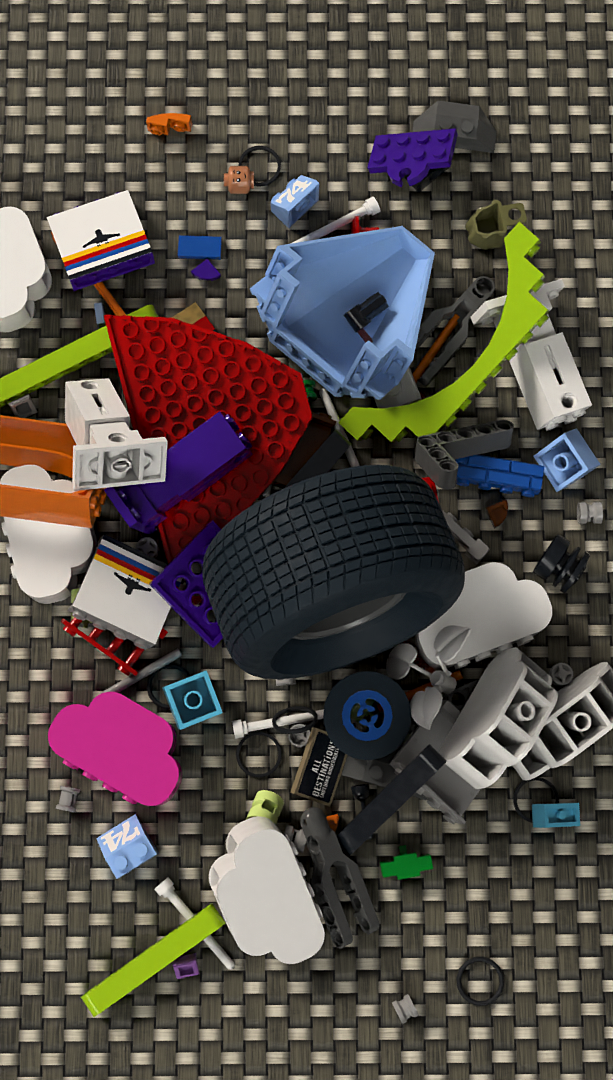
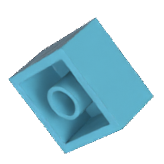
M207 670L162 687L178 730L223 713Z

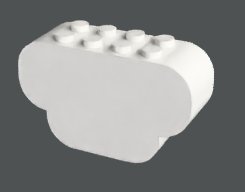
M3 207L0 208V332H12L26 326L32 320L35 314L34 301L43 298L49 292L52 285V276L27 215L18 208Z
M23 465L12 468L0 480L2 485L63 493L76 492L71 481H53L50 475L37 465ZM4 517L5 522L1 523L2 530L9 540V544H6L8 556L12 557L14 563L11 566L13 578L17 579L20 588L33 600L43 604L62 601L71 596V590L76 589L77 575L87 572L97 550L95 548L97 539L94 526L86 528Z
M496 562L487 563L465 572L464 587L457 601L439 619L415 635V644L421 659L426 665L434 669L443 670L435 657L438 652L434 649L436 636L447 626L468 627L471 631L463 647L453 660L444 663L447 669L454 666L455 670L467 666L471 663L470 660L474 658L478 662L491 656L493 651L500 654L502 651L512 648L514 643H517V646L529 643L534 639V635L549 624L552 617V605L545 589L540 584L531 580L517 581L514 572L506 565Z
M516 647L506 649L498 654L485 669L440 748L439 754L447 761L445 765L475 789H482L492 785L507 767L521 761L533 747L558 699V692L551 687L552 677Z
M602 662L589 668L557 691V702L533 747L521 761L513 765L522 780H531L550 768H556L567 763L613 729V669L608 662Z
M257 816L240 822L231 829L227 836V854L219 857L209 871V883L227 927L238 947L246 954L261 956L272 952L275 958L283 963L296 964L302 962L320 950L324 942L325 932L320 920L323 917L322 911L313 899L315 894L311 885L307 883L304 877L306 876L304 867L295 856L298 855L296 847L292 841L290 842L289 837L284 835L276 824L266 817Z

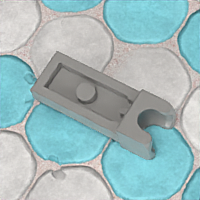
M442 511L454 539L466 550L465 555L477 565L488 553L489 547L479 538L475 541L473 539L474 535L470 530L465 527L462 529L457 524L458 520L449 512L446 514Z

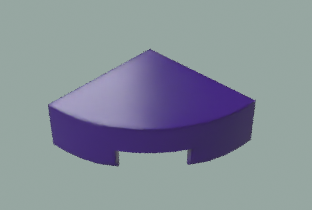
M208 259L191 271V274L199 280L214 281L221 277V274Z

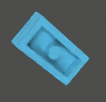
M579 803L532 804L533 827L580 826Z

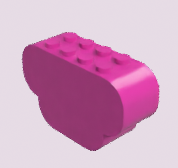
M101 693L92 700L88 707L80 704L66 706L56 715L48 731L49 745L57 755L64 758L63 764L76 770L81 768L84 770L82 775L92 781L97 782L98 779L103 781L102 786L113 793L120 791L123 793L122 798L133 805L137 804V802L146 806L163 805L172 799L181 784V766L171 756L177 743L176 733L172 725L120 693Z

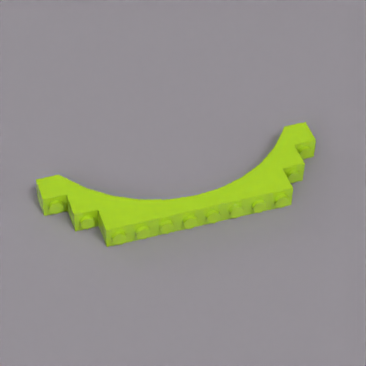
M518 222L504 238L508 263L507 297L501 320L487 348L475 364L458 380L431 397L409 405L389 408L352 407L338 423L357 441L367 440L374 432L373 427L379 430L390 442L395 443L396 440L400 442L407 435V428L420 437L438 433L445 425L447 427L451 426L457 419L455 414L460 409L464 411L472 403L470 398L475 393L480 394L487 386L485 382L490 376L493 378L497 376L502 370L500 365L506 359L510 361L518 352L516 348L521 343L526 344L531 339L533 329L536 326L541 327L548 320L547 314L549 310L530 294L532 291L536 293L544 285L545 282L542 280L545 276L526 259L528 256L532 258L540 249L538 245L541 242L521 222Z

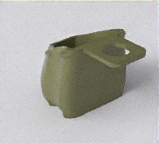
M493 200L490 205L478 208L465 224V228L469 233V242L484 250L501 248L507 234V227L517 225L518 222L524 224L527 221L524 205L522 203L502 206L499 200ZM511 209H518L520 211L521 217L518 220H512L509 217L508 213Z

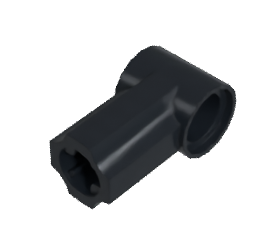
M377 292L362 304L353 307L343 316L353 330L358 332L369 324L371 319L389 306L384 296Z

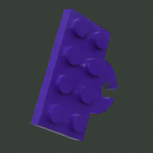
M454 128L376 135L367 167L369 173L387 172L392 183L399 187L403 185L402 178L410 174L407 177V182L409 186H413L422 181L430 169L451 167L458 136L457 130Z

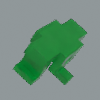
M406 845L399 846L400 855H394V861L380 862L383 878L397 876V880L420 876V871L433 869L431 855L424 854L417 857L416 852L407 853Z

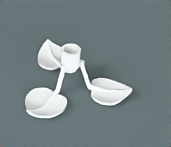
M447 626L436 636L434 649L438 652L435 657L443 671H435L431 674L414 664L413 661L417 656V650L407 643L394 647L389 654V658H387V674L395 680L404 678L408 674L410 667L430 677L433 687H426L425 691L416 692L410 702L412 718L417 724L427 730H430L431 724L442 705V692L450 694L456 688V679L451 676L452 673L448 671L444 663L453 660L459 653L470 634L471 629L468 627Z

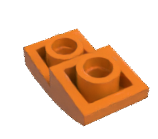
M165 113L147 117L146 124L148 131L155 135H168L170 128L178 132H191L192 118L188 114Z

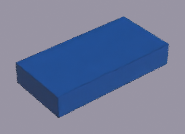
M179 235L178 258L221 260L222 238Z

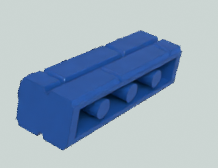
M483 455L455 459L459 465L457 485L469 486V483L476 484L479 489L491 490V487L499 488L500 492L512 494L513 491L521 492V495L524 497H534V495H538L541 492L544 466Z

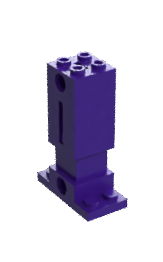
M219 411L167 450L166 477L164 482L108 487L104 491L130 528L152 535L158 531L155 526L167 518L164 514L166 511L183 499L188 502L248 459L253 455L250 450L253 446L246 436L241 432L238 434L237 430L240 428L233 418L228 414L224 416Z

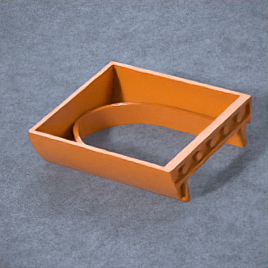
M0 415V464L17 467L37 465L46 471L56 472L73 478V446L76 443L67 424ZM0 484V516L92 528L96 517L101 515L102 505L105 504L106 493L104 490L106 488L63 493Z

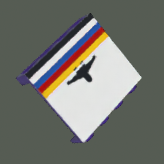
M128 190L117 192L114 195L96 199L93 202L47 217L73 291L155 264L152 249Z

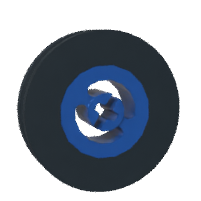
M370 671L357 672L340 680L330 691L324 705V726L332 743L346 755L362 760L382 758L396 750L408 734L411 724L409 700L403 689L388 676ZM366 700H376L384 710L383 724L379 728L375 727V722L378 718V714L371 717L372 721L370 722L366 719L359 721L362 725L369 727L368 732H362L355 728L351 720V711L356 703L360 704V709L357 712V717L364 714L363 710L365 709L369 712L375 711L374 707L366 704Z

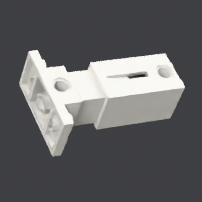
M562 279L545 283L536 293L532 291L530 294L550 311L552 309L550 300L558 297L559 292L565 286ZM507 295L485 301L471 316L473 325L479 323L486 325L494 322L497 329ZM550 318L541 327L536 326L533 329L531 339L526 344L521 343L516 348L517 354L509 361L536 429L545 428L546 431L558 427L559 423L564 422L566 425L576 421L577 417L586 414L585 410L592 406L563 332L556 334Z
M110 379L65 382V422L76 443L73 446L72 486L74 491L164 482L166 477L167 439L165 437L142 439L138 430L129 429L130 416Z

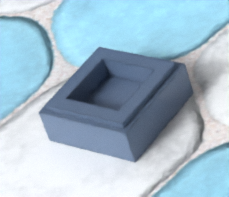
M95 303L96 321L100 329L106 326L104 319L106 313L102 303Z

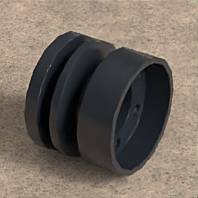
M557 534L532 573L544 581L551 574H554L555 578L552 586L556 587L563 580L564 583L560 591L565 594L570 587L576 584L585 571L590 554L585 551L578 559L577 555L581 548L577 547L571 553L567 552L570 541Z

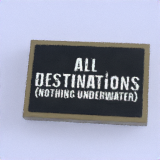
M315 727L312 728L290 793L330 807L347 755L332 743L326 731Z

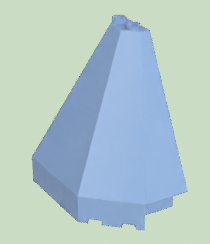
M403 226L279 245L274 252L265 277L252 286L250 291L258 300L259 305L256 307L262 322H266L269 329L267 333L269 341L333 396L351 395V398L363 399L371 396L381 400L391 389L399 384L413 361L435 252ZM379 292L384 296L389 307L371 319V322L355 332L343 315L356 305L365 302L373 294Z

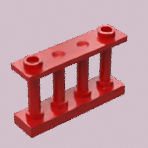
M75 617L70 623L64 618L61 620V623L65 625L63 630L74 637L77 633L119 664L117 669L127 676L130 673L137 676L138 672L132 666L145 649L136 646L126 661L123 662L114 655L124 641L123 639L115 637L108 648L105 649L96 642L103 630L94 627L89 636H87L78 629L83 620ZM162 628L159 638L164 639L168 632Z

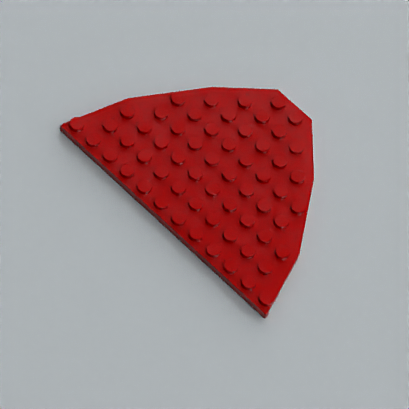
M104 315L133 430H138L142 439L165 437L168 441V450L220 411L224 416L228 414L233 418L240 428L237 430L238 434L241 432L253 446L250 448L253 453L252 456L188 502L183 499L164 513L167 518L159 523L158 527L169 564L210 521L213 520L222 529L233 518L252 506L283 471L313 419V414L302 374L247 342L171 317Z

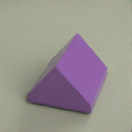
M196 953L180 956L172 962L177 979L200 974Z

